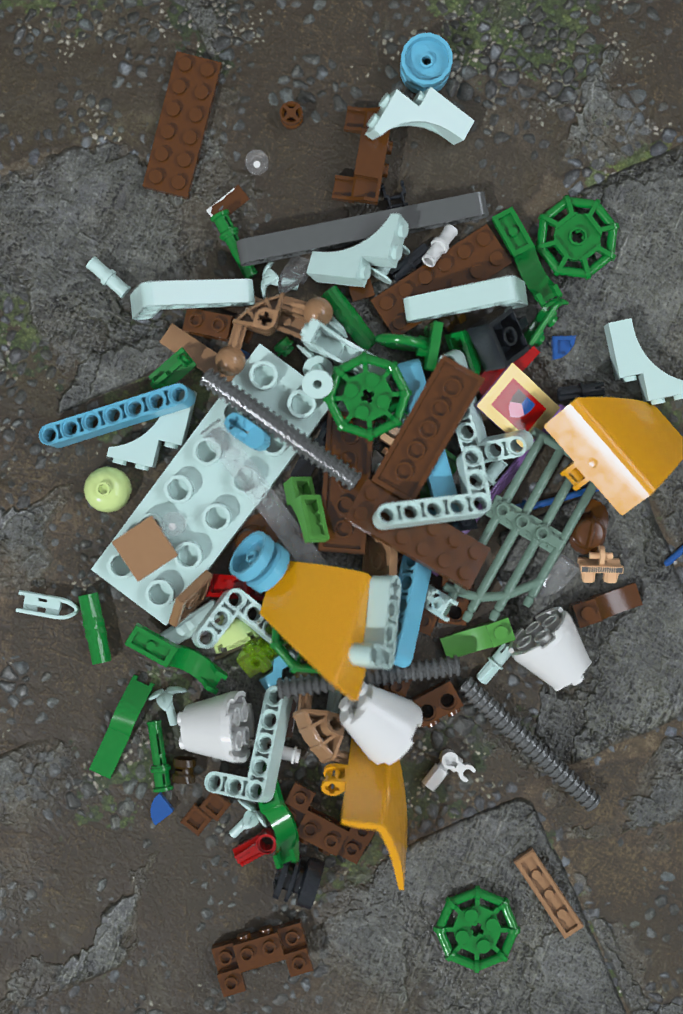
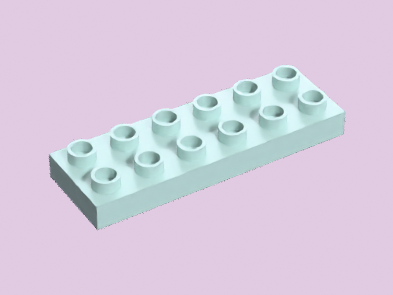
M260 343L246 361L244 369L232 380L234 386H239V390H245L246 395L250 394L252 399L256 398L258 403L262 402L264 404L263 407L270 408V412L275 411L276 416H282L283 421L285 419L288 421L287 424H293L295 429L299 428L300 433L307 434V438L310 437L329 410L326 403L323 402V398L315 399L305 394L302 389L303 375ZM218 398L112 540L114 541L153 515L178 553V556L138 582L111 542L91 568L92 571L165 626L169 624L176 597L205 570L209 571L298 453L297 450H292L293 447H287L286 442H280L279 437L274 438L273 433L269 434L271 443L264 451H256L233 437L226 431L224 421L231 413L243 415V412L239 413L236 407L232 408L230 403L226 404L224 402L225 399L220 400ZM171 523L176 525L174 530L169 529Z

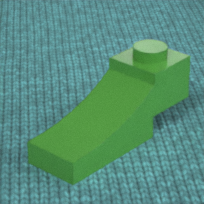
M290 477L283 483L287 505H291L298 518L304 542L328 541L330 537L321 495H315L312 477Z
M507 616L498 618L495 622L480 623L440 637L446 656H450V658H453L454 655L460 657L516 640Z

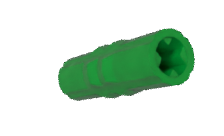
M336 285L328 289L321 298L329 301L338 322L344 327L354 342L360 348L367 351L376 344L375 335Z
M98 592L78 596L92 665L111 661L107 631Z

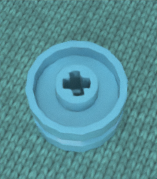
M420 33L412 37L404 45L401 54L400 77L409 90L418 93L432 87L438 92L444 87L448 81L453 63L452 50L448 42L441 36L433 33Z
M256 531L247 536L238 545L231 558L229 570L233 576L246 582L250 588L262 593L274 587L287 570L290 554L286 548L274 542L270 536L262 531Z

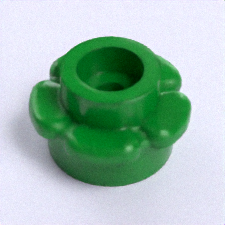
M287 336L282 338L273 347L277 352L276 356L278 357L282 354L283 357H286L294 349L292 346L294 341L290 340Z

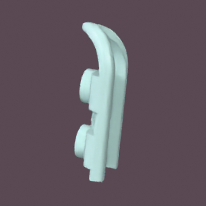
M429 585L424 608L445 622H448L449 618L443 615L449 603L457 606L458 602Z
M19 590V595H25L23 608H16V612L64 620L75 616L80 611V608L74 602L66 598ZM39 598L47 599V602L40 601ZM62 603L74 608V611L70 614L59 615ZM38 607L45 608V609H46V610H45V613H44V612H38V611H37V608H38Z

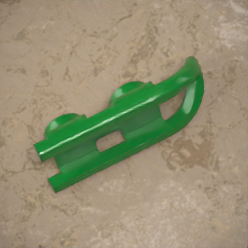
M555 298L548 301L541 308L524 334L529 346L533 347L534 345L538 347L543 343L545 339L543 330L546 326L552 327L558 319L556 310L561 305H568V301Z

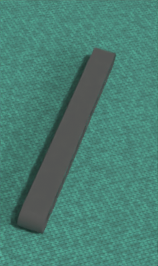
M483 191L244 238L236 241L241 266H251L311 254L312 251L321 252L360 244L377 232L387 221L391 213L400 214L409 224L408 234L445 227L447 224L455 225L480 220L489 216L485 193Z

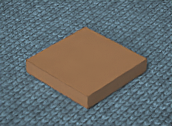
M153 515L112 541V544L138 582L178 556V553Z
M205 570L176 597L168 622L174 628L205 600L213 574L208 570Z

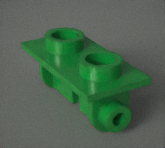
M181 347L148 376L152 381L150 386L157 390L176 384L197 364Z

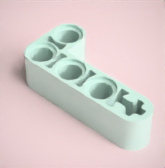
M374 575L370 580L364 643H354L349 651V658L353 665L369 669H391L394 664L401 595V581L397 575Z

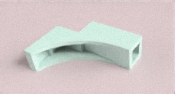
M432 87L423 92L419 91L413 101L400 91L395 90L390 94L386 93L379 102L381 108L377 114L374 113L367 123L369 128L365 135L373 140L392 128L414 126L433 131L455 145L464 141L474 120Z
M391 213L387 221L377 232L358 245L335 252L312 251L306 273L316 282L365 288L367 279L371 275V266L397 268L398 260L402 257V246L404 239L408 235L409 224L400 214Z
M313 318L310 323L304 325L301 331V336H303L301 340L309 350L332 360L336 366L362 354V351H366ZM363 364L349 372L355 375L363 372ZM368 364L369 372L381 376L386 372V369ZM390 373V375L386 378L387 383L389 382V380H390V378H391V376H392L391 373Z
M632 318L611 322L604 326L615 380L622 379L623 383L637 380L636 376H638L643 401H651V405L665 403V398L674 397V401L683 399V380L666 374L649 360L636 338Z
M185 391L179 394V401L184 399ZM195 403L187 409L161 416L145 434L136 440L124 445L109 447L107 456L113 458V463L125 466L127 461L136 463L135 468L148 471L149 467L156 468L162 441L165 442V447L178 449V445L183 446L185 444Z

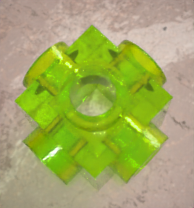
M262 637L255 641L251 639L246 642L236 659L249 678H252L259 672L265 673L273 666L275 651L273 648H270V643L265 642Z

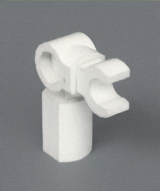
M444 749L439 755L440 762L434 764L422 780V783L434 792L448 774V769L452 772L457 771L458 776L464 782H468V779L463 775V772L466 769L472 772L476 770L470 763H463V759L456 755L453 750Z

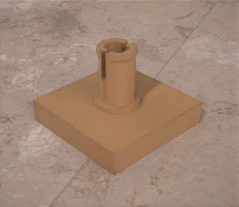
M367 536L366 554H363L362 572L369 574L371 577L374 575H397V568L401 566L403 555H398V551L374 537Z

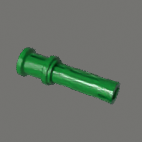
M222 210L213 215L210 220L215 223L220 233V239L226 242L244 279H250L258 274L253 265L241 266L236 241L240 240L238 236L239 230L237 227H234L229 217V210Z
M161 719L147 722L153 761L150 771L154 776L155 787L153 792L155 793L174 789L169 774L171 765L166 761Z

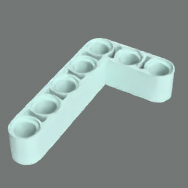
M516 276L500 277L403 299L407 323L420 322L499 305L503 307L512 306L513 309L528 306L525 282Z
M252 279L181 280L141 283L131 293L130 302L132 319L146 320L153 318L163 309L243 307L255 304Z
M453 349L444 354V356L452 358L455 362L468 369L466 358L460 350ZM476 396L456 429L461 451L469 446L479 448L482 451L484 463L522 456L532 447L534 442L532 434L526 430L487 437L481 412L475 406L478 402ZM467 425L472 427L474 434L468 431ZM516 439L523 443V447L517 445ZM494 443L498 444L501 447L502 452L498 451L495 448ZM465 455L466 461L474 464L473 458Z
M469 446L456 459L462 494L383 504L375 511L372 519L373 524L380 530L475 519L484 515L491 508L492 501L482 451L475 446ZM465 455L471 456L474 464L468 463ZM469 478L476 479L478 487L471 485ZM474 501L481 503L482 510L475 508ZM451 503L459 507V513L452 511ZM428 506H432L436 509V516H432L428 513ZM404 509L411 510L414 518H407L404 515ZM380 512L388 513L390 521H383L380 517Z
M234 588L222 593L194 630L192 641L199 648L209 649L213 647L236 617L247 624L268 643H271L272 634L269 635L266 632L268 622L259 614L262 606L241 589ZM232 593L238 596V603L235 606L229 603V596ZM251 607L257 613L254 620H250L247 616V612ZM217 612H221L224 615V621L221 625L216 624L214 620ZM203 631H207L210 635V640L207 644H202L200 641V634ZM291 646L287 650L295 658V649Z
M271 686L266 690L248 777L212 771L206 775L204 780L205 788L209 792L267 803L273 798L293 695H291V698L284 696L283 699L277 702V686ZM276 716V723L272 725V719ZM271 739L272 744L271 747L268 749L267 743ZM266 762L267 769L263 773L262 767L263 764ZM220 778L221 784H220V786L218 787V786H217V781H218V779ZM240 782V783H241V789H240V791L238 792L237 786H238V783ZM261 786L262 793L258 796V789Z

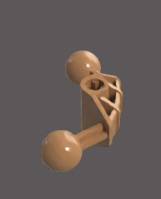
M281 292L279 295L263 298V301L256 303L250 308H245V311L232 321L233 328L228 345L220 349L216 355L215 363L217 369L226 376H235L244 369L246 359L241 348L246 330L265 336L272 335L277 329L282 310L303 315L307 323H310L313 318L326 326L333 317L331 304L321 297H315L306 302L285 296V293ZM266 318L270 319V323L263 326L262 321H265Z
M296 672L293 676H296V678H299L300 675L307 677V674L314 676V673ZM306 693V696H302V694H299L298 710L293 712L292 717L295 719L298 731L302 734V738L308 744L310 751H313L321 763L333 762L348 765L350 751L339 750L344 737V726L340 722V715L327 710L311 709L313 695Z

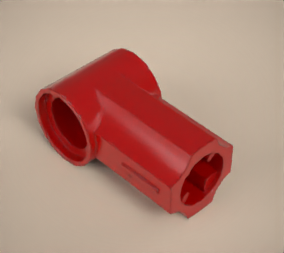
M266 827L259 834L233 847L234 857L238 864L243 867L257 858L275 851L276 838L273 828ZM270 837L273 840V844H265L262 838Z

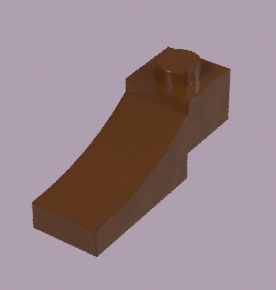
M635 582L569 605L576 626L582 628L643 604Z

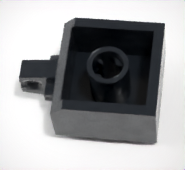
M512 306L494 309L467 329L485 372L507 368L530 350L522 333V330L529 325L526 316L516 318Z

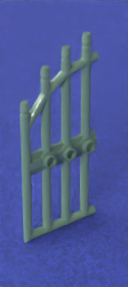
M533 427L530 432L536 439L504 496L501 497L496 494L492 500L491 508L485 513L491 519L479 538V542L487 545L499 523L510 529V532L477 591H467L455 583L452 585L448 582L442 588L454 600H456L457 596L471 600L467 607L468 609L465 610L462 620L467 623L472 619L473 613L476 612L481 602L497 601L489 615V619L494 622L499 618L500 612L503 611L508 600L528 592L523 605L529 608L533 604L534 598L537 597L597 489L590 481L562 532L550 525L572 487L567 478L543 520L541 521L531 515L534 506L562 456L565 455L570 458L553 437L536 427ZM545 443L555 449V452L523 509L511 503V500L542 445ZM518 535L529 540L530 543L504 590L487 592ZM538 546L549 552L550 554L538 576L517 586ZM452 603L448 604L443 615L446 616L448 614V612L450 611V607H452L453 605Z

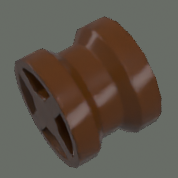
M288 101L280 108L281 123L285 128L294 130L303 123L302 107L297 102Z

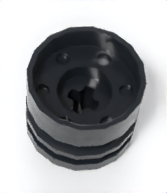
M299 853L298 862L292 863L289 861L283 864V868L276 870L272 898L278 900L281 890H285L283 902L287 903L291 894L294 893L297 894L296 906L311 910L320 885L325 861L310 857L306 865L303 866L301 865L302 854Z

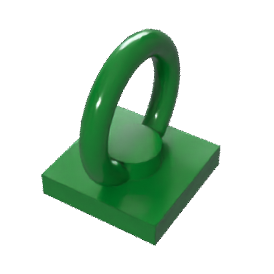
M434 321L424 328V335H419L418 338L401 334L381 333L375 337V341L377 344L387 348L415 352V356L420 357L419 360L423 372H432L437 366L443 323Z

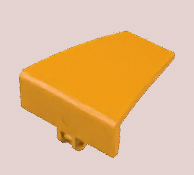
M614 397L576 398L544 425L548 433L573 460L559 474L562 477L565 476L570 481L574 491H577L591 480L620 515H624L650 496L683 460V437L659 409L648 402Z
M289 561L287 570L274 587L266 591L259 614L334 687L350 700L358 701L367 668L353 665L349 658V651L354 643H364L369 585L372 577L367 573L345 568Z
M351 737L348 765L336 763L326 765L323 772L325 780L322 782V791L330 796H337L345 791L341 818L342 824L379 831L389 851L399 890H404L408 822L406 794L400 760L398 759L390 765L386 763L377 765L366 756Z

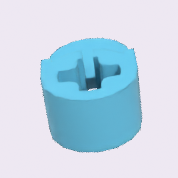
M231 413L226 417L224 427L233 437L256 451H264L269 447L271 443L270 435L261 427L238 413Z
M279 655L273 658V670L259 679L265 690L271 686H276L278 678L283 680V669L287 667V664Z

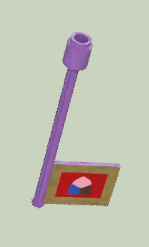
M514 363L510 364L475 405L504 433L518 430H526L530 433L533 427H536L548 435L549 433L544 428V425L566 407L564 405H557ZM516 439L517 445L523 447V443ZM528 451L522 456L517 457L490 489L491 501L496 494L500 495L514 478ZM479 503L475 508L478 510H482L481 503ZM470 530L461 531V532H463V533H465V534L467 535ZM434 571L431 572V573H433L436 577L439 575V574L435 573Z

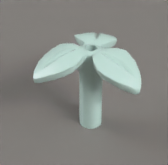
M274 262L267 263L260 283V291L263 298L266 297V289L269 285L298 290V281L278 277L276 272L271 269Z
M169 686L165 691L159 689L149 696L148 701L156 698L159 707L166 711L170 726H174L178 723L172 702L173 695L187 692V689L178 686Z
M238 799V802L247 811L243 818L229 831L231 837L236 838L243 830L255 827L259 821L265 828L268 827L266 816L260 810L256 811L254 803Z

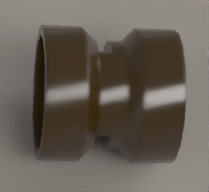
M464 313L435 318L437 322L443 323V330L446 334L454 331L456 324L461 325L467 321Z
M191 756L174 757L173 766L175 767V772L172 775V782L178 784L195 783L194 767H196L197 759Z

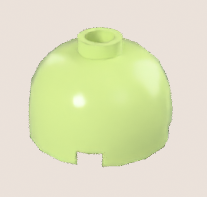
M108 466L98 468L90 473L84 485V494L88 503L96 510L107 513L118 511L126 506L132 492L131 482L127 475L117 468Z
M224 615L219 616L220 621L216 624L221 625L223 623ZM236 617L213 647L216 654L222 653L220 648L226 647L227 651L252 641L250 636L254 635L257 638L259 635Z

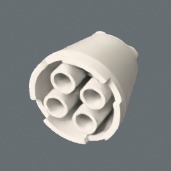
M561 607L545 610L535 616L537 621L532 622L525 630L521 628L514 635L516 640L510 642L508 650L518 663L553 687L555 691H559L571 683L572 685L579 684L584 679L583 673L591 665L592 661L586 652L570 614Z
M364 681L358 701H352L346 696L340 701L338 706L341 709L339 717L341 724L366 756L377 765L381 763L390 765L400 759L414 743L411 741V738L416 728L422 725L423 714L417 704L409 699L367 684Z
M231 691L188 704L183 712H179L177 715V723L180 726L181 732L179 738L180 748L232 763L245 762L251 753L250 749H248L250 738H254V714L251 703H246L244 698L246 693L244 691Z

